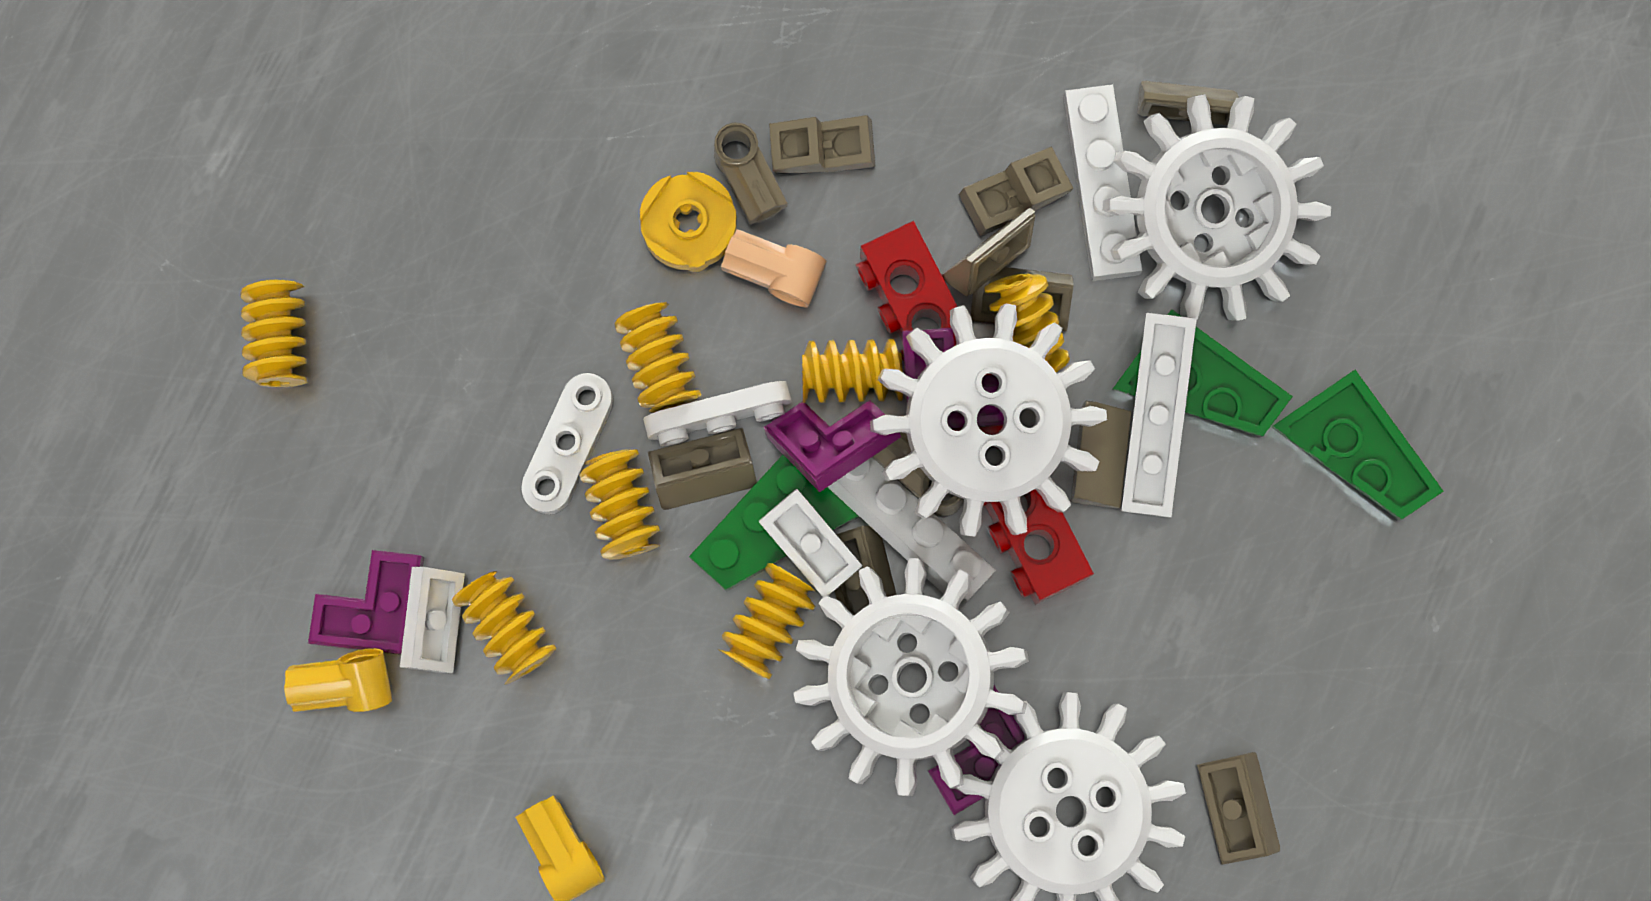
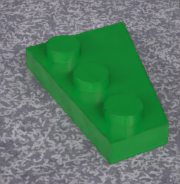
M1171 309L1168 313V315L1182 317L1173 309ZM1196 327L1185 413L1263 437L1293 396ZM1141 351L1112 390L1136 396Z
M1356 369L1272 426L1278 433L1398 520L1404 519L1444 492Z
M782 455L692 552L689 558L727 592L763 572L768 563L777 564L780 560L787 557L786 553L759 523V520L795 489L800 491L833 531L846 523L854 521L859 516L828 487L819 492Z

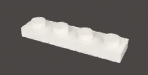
M1113 84L1065 90L1063 98L1091 280L1098 281L1138 276L1142 272L1140 254L1133 259L1114 260L1110 252L1121 241L1137 236L1134 214L1116 216L1102 211L1104 200L1120 195L1131 198L1127 172L1123 171L1113 162L1117 152L1123 151Z
M1146 313L1121 511L1164 517L1172 516L1197 318Z
M873 457L828 486L834 494L907 561L909 558H919L922 560L927 573L926 578L943 594L947 589L949 580L959 569L971 575L970 591L963 598L959 609L968 602L996 571L934 513L928 518H921L915 514L914 511L918 498L898 480L886 481L882 473L885 468L875 461Z

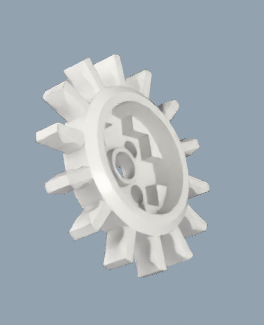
M1204 94L1187 99V113L1191 123V134L1179 138L1173 131L1169 121L1160 113L1153 114L1143 121L1149 135L1160 146L1161 152L1152 162L1145 160L1136 152H1117L1113 162L1123 171L1138 176L1142 181L1137 198L1120 195L1104 200L1102 211L1116 216L1125 214L1137 215L1140 234L1132 239L1121 241L1110 252L1114 260L1133 259L1147 250L1157 263L1156 268L1143 280L1138 290V293L1143 298L1153 299L1163 292L1172 277L1186 283L1185 293L1180 303V315L1182 317L1198 319L1203 309L1207 288L1220 287L1223 297V309L1227 319L1238 321L1246 319V302L1242 291V284L1255 279L1264 295L1273 302H1283L1290 297L1285 283L1272 268L1282 255H1285L1296 264H1317L1320 255L1309 245L1294 240L1292 236L1297 219L1317 221L1330 217L1331 206L1317 201L1309 203L1297 202L1294 183L1302 178L1313 176L1324 165L1320 157L1299 159L1287 167L1282 158L1277 154L1280 146L1290 138L1297 125L1291 118L1281 119L1271 125L1261 140L1248 133L1249 123L1254 113V98L1242 96L1236 98L1230 109L1227 128L1214 129L1211 121L1210 105ZM1216 167L1222 168L1226 175L1225 181L1221 185H1217L1212 180V172ZM1176 191L1180 192L1185 199L1184 206L1180 210L1173 208L1170 202L1172 194ZM1209 195L1219 197L1224 204V215L1217 223L1208 222L1201 213L1202 202ZM1240 209H1244L1249 215V222L1245 227H1240L1235 219L1236 213ZM1199 234L1205 235L1208 239V247L1204 252L1198 251L1194 245L1195 238Z
M1004 304L1000 307L995 317L993 338L976 339L972 328V319L966 307L962 305L950 310V326L955 334L956 346L942 352L935 346L928 334L916 328L906 338L911 349L927 365L918 379H913L896 369H883L878 377V381L887 389L899 391L909 397L905 416L883 415L870 421L871 432L881 435L899 432L907 434L911 452L903 458L891 461L882 471L886 481L903 479L913 470L921 468L932 483L929 489L918 499L914 513L921 518H928L938 510L941 501L947 493L963 498L964 507L959 524L960 534L964 536H976L981 526V512L984 503L998 501L1003 507L1005 524L1011 534L1019 535L1026 533L1027 517L1023 511L1020 496L1035 489L1042 496L1047 506L1057 512H1064L1071 506V503L1066 493L1052 481L1050 475L1060 462L1069 465L1076 471L1087 472L1096 471L1100 462L1089 452L1077 450L1068 445L1072 425L1090 427L1107 420L1105 409L1094 406L1081 409L1070 408L1068 395L1065 390L1074 383L1084 381L1095 370L1090 360L1075 362L1062 372H1055L1045 360L1049 350L1058 343L1063 329L1055 322L1038 332L1030 348L1013 342V330L1017 322L1016 305ZM986 374H993L998 378L999 387L994 393H989L982 387V378ZM986 405L997 407L1004 416V425L995 435L985 434L977 425V414ZM1025 408L1033 410L1036 414V423L1031 428L1023 426L1019 419L1021 411ZM953 411L960 412L964 416L965 424L960 431H954L948 426L947 418ZM990 446H996L1002 452V461L996 466L990 465L985 459L986 450Z
M919 558L908 559L904 572L906 590L901 595L887 597L882 579L868 566L860 569V585L867 594L869 605L854 616L841 601L824 596L819 602L820 607L828 618L836 621L842 628L834 646H827L816 640H798L796 651L809 660L829 663L828 683L818 686L807 685L793 692L795 703L816 706L823 702L831 701L838 716L834 723L821 729L811 741L816 750L825 751L834 748L843 738L851 734L863 744L862 750L851 765L848 779L857 784H863L872 775L875 764L881 755L896 758L897 773L895 785L897 794L900 796H913L917 786L916 764L920 759L934 757L939 766L941 778L949 788L955 789L964 785L962 769L955 760L953 749L969 739L975 744L981 754L999 759L1005 751L997 738L986 733L980 726L988 708L999 709L1008 715L1025 714L1027 703L1014 694H1003L993 690L994 671L1003 668H1017L1029 662L1027 651L1021 648L1009 647L998 652H990L983 638L986 632L1003 623L1010 613L1009 610L1000 601L987 606L977 617L969 620L968 617L959 611V606L963 598L970 591L972 576L960 569L949 580L947 589L940 600L926 596L924 594V585L927 573L924 562ZM907 634H913L917 639V646L912 652L905 653L900 648V640ZM952 662L958 667V675L953 681L947 682L941 677V669L946 663ZM917 663L925 669L927 680L921 690L910 693L902 688L899 677L905 666ZM877 676H885L888 680V689L885 693L876 695L871 687L872 681ZM920 704L926 705L930 712L928 720L922 724L916 723L912 717L913 709Z
M1071 692L1063 693L1059 703V729L1043 731L1039 726L1035 710L1027 701H1024L1027 703L1025 714H1016L1014 717L1023 731L1025 740L1012 749H1008L995 734L985 731L997 738L1005 751L999 759H995L998 766L990 781L981 780L971 774H964V785L956 788L964 794L984 797L985 817L975 821H962L951 827L954 839L972 841L979 837L989 836L996 850V854L988 861L978 865L970 876L976 886L980 888L991 884L1002 872L1010 869L1021 878V884L1011 898V901H1034L1040 889L1056 893L1057 901H1076L1077 894L1090 892L1096 894L1098 901H1119L1113 891L1112 883L1127 872L1140 887L1156 893L1160 891L1164 884L1154 870L1140 862L1139 856L1147 841H1154L1166 848L1183 847L1185 836L1171 827H1159L1151 824V804L1158 801H1173L1186 794L1184 783L1165 780L1155 785L1147 786L1145 778L1140 771V767L1147 761L1157 757L1166 745L1160 736H1152L1141 740L1133 750L1127 753L1114 743L1117 732L1125 723L1127 708L1120 704H1112L1104 713L1101 724L1095 733L1081 730L1079 727L1081 704L1078 693ZM1054 768H1060L1065 774V782L1059 788H1053L1047 780L1048 773ZM1101 787H1108L1113 793L1112 802L1105 807L1100 806L1096 801V793ZM1067 796L1078 798L1084 808L1081 821L1074 826H1064L1056 816L1057 804ZM1035 817H1043L1047 822V831L1039 837L1032 835L1029 829L1030 822ZM1089 835L1095 841V849L1089 855H1082L1078 850V842L1083 836Z

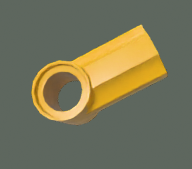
M381 649L357 650L341 656L338 660L292 665L285 671L284 692L287 704L292 707L293 712L347 706V709L353 712H364L381 708L392 702L384 653Z
M553 795L538 802L515 817L540 863V866H538L539 873L554 901H572L605 882L598 862L584 841L580 842L556 796Z

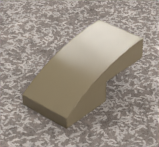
M868 115L820 122L817 117L769 124L772 168L775 173L831 172L876 167L872 120Z
M1051 146L1010 163L1005 171L964 187L958 195L981 237L1003 227L1028 208L1037 211L1070 193L1074 188Z

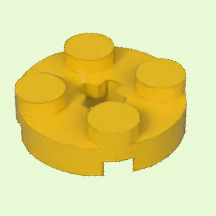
M687 172V175H677L672 178L670 175L656 182L645 195L640 207L641 233L648 250L663 264L679 270L700 272L709 265L716 263L725 255L729 241L737 230V213L728 190L715 178L700 172ZM692 210L699 213L697 222L700 224V227L697 230L680 231V222L676 219L677 215L680 212L688 215Z

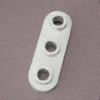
M591 373L579 374L566 384L523 477L521 485L523 498L533 510L541 514L558 513L569 504L580 481L579 474L586 467L584 463L590 459L612 410L613 395L606 381L598 375ZM584 390H592L595 392L596 397L593 403L582 405L578 402L579 394ZM565 434H571L575 437V444L569 450H561L558 447L559 438ZM544 479H551L555 483L553 492L545 496L540 495L537 490L538 484Z
M775 381L660 410L644 417L643 421L649 440H659L660 446H670L688 440V433L707 428L708 434H716L737 427L736 420L755 416L757 422L778 418L785 414L783 407L789 405L792 400L787 382Z

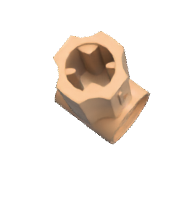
M737 229L729 241L721 268L724 272L768 288L770 294L782 301L807 308L827 261L821 255L809 249L792 244L787 245L785 248Z

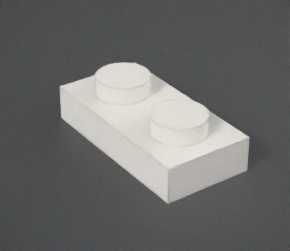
M795 489L759 520L763 528L822 597L828 596L862 567V564L798 489Z
M412 567L400 661L401 668L453 673L461 607H455L452 598L463 589L464 573L429 567Z

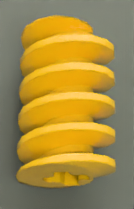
M1012 275L998 279L984 287L985 293H1000L1001 298L989 305L990 311H999L1000 307L1004 304L1016 305L1017 322L1013 330V342L1028 348L1031 347L1040 330L1054 322L1059 324L1057 314L1048 311L1054 305L1052 296L1042 293L1048 287L1047 278L1043 275ZM1062 332L1058 343L1045 356V360L1055 372L1061 370L1070 361L1068 351L1060 348L1065 342Z
M264 280L249 284L242 288L240 292L241 299L249 303L241 310V317L244 321L249 322V324L242 328L241 336L244 340L251 342L243 346L242 356L251 361L243 367L242 375L260 386L293 387L307 383L306 377L293 374L292 372L293 368L307 364L306 358L292 354V349L306 345V339L291 335V330L306 325L304 319L291 316L292 310L305 306L304 300L290 296L291 291L304 287L301 283L288 280Z
M667 302L649 304L633 309L621 315L614 323L617 333L625 335L620 341L622 350L632 353L626 359L628 369L639 371L631 379L634 388L644 390L637 398L639 405L651 408L649 413L691 403L701 396L700 390H685L684 388L685 384L695 378L694 371H679L678 369L681 364L690 358L688 353H673L672 348L684 341L682 334H667L666 330L678 323L676 316L661 315V311L669 305Z
M874 339L867 340L862 354L859 353L854 340L847 341L843 354L839 353L834 340L827 342L823 354L819 353L815 341H808L802 355L803 403H806L810 389L815 390L820 403L826 402L830 389L835 390L839 402H845L850 388H854L859 402H865L869 388H874L879 402H884L889 389L878 381L881 370L896 369L903 373L902 355L899 353L894 339L886 341L882 353H879ZM895 391L898 400L902 401L903 393Z
M637 449L619 450L594 457L584 463L589 466L579 474L583 483L595 484L587 489L585 497L589 502L600 503L590 511L592 520L606 522L595 531L597 539L611 541L600 550L601 556L604 559L616 560L627 558L660 547L659 544H649L648 542L651 536L660 531L659 526L643 524V519L655 512L654 507L639 506L637 502L650 493L649 488L633 487L632 481L644 474L643 468H628L627 462L639 455Z
M768 563L765 567V571L771 577L773 583L757 580L754 584V587L762 596V600L746 597L743 604L752 616L735 614L733 622L741 633L725 631L722 639L730 650L718 649L749 671L767 679H770L773 674L765 665V659L779 662L783 659V656L775 647V643L792 644L794 641L785 629L787 624L797 627H803L805 624L796 612L797 608L814 610L816 607L807 595L809 590H815L796 576L773 563Z
M493 571L479 577L461 589L452 598V602L455 607L469 605L464 611L462 618L466 624L480 622L472 634L476 641L491 639L483 649V652L487 658L501 656L496 662L494 670L497 675L512 673L504 684L507 685L541 666L556 650L554 644L538 647L537 642L546 630L544 627L532 630L527 629V624L535 616L534 611L517 613L516 608L525 598L523 593L507 596L505 592L514 582L513 577L510 576L497 580L495 577L497 571Z

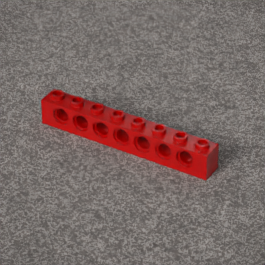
M914 221L861 245L860 259L862 262L857 263L856 268L868 291L873 288L876 289L883 305L877 307L878 312L890 334L897 331L902 340V331H912V324L922 317L933 319L938 324L939 329L951 328L950 310L958 306ZM898 275H908L916 281L918 287L909 294H901L892 288L890 282ZM953 332L954 346H956V338ZM902 349V350H899V353H901V355H902V361H903V363H904L903 349ZM1003 426L981 427L979 429L985 434L995 435ZM1034 489L1024 494L1028 503L1027 511L1024 512L1027 517L1026 533L1019 535L1011 534L1005 524L1003 507L999 501L985 502L983 507H986L994 523L988 526V530L995 546L1000 553L1008 550L1016 566V569L1010 571L1019 593L1023 598L1030 595L1036 605L1089 579L1094 573L1063 512H1057L1047 506L1042 496ZM1030 535L1044 537L1050 545L1049 556L1041 560L1031 558L1024 549L1025 538Z

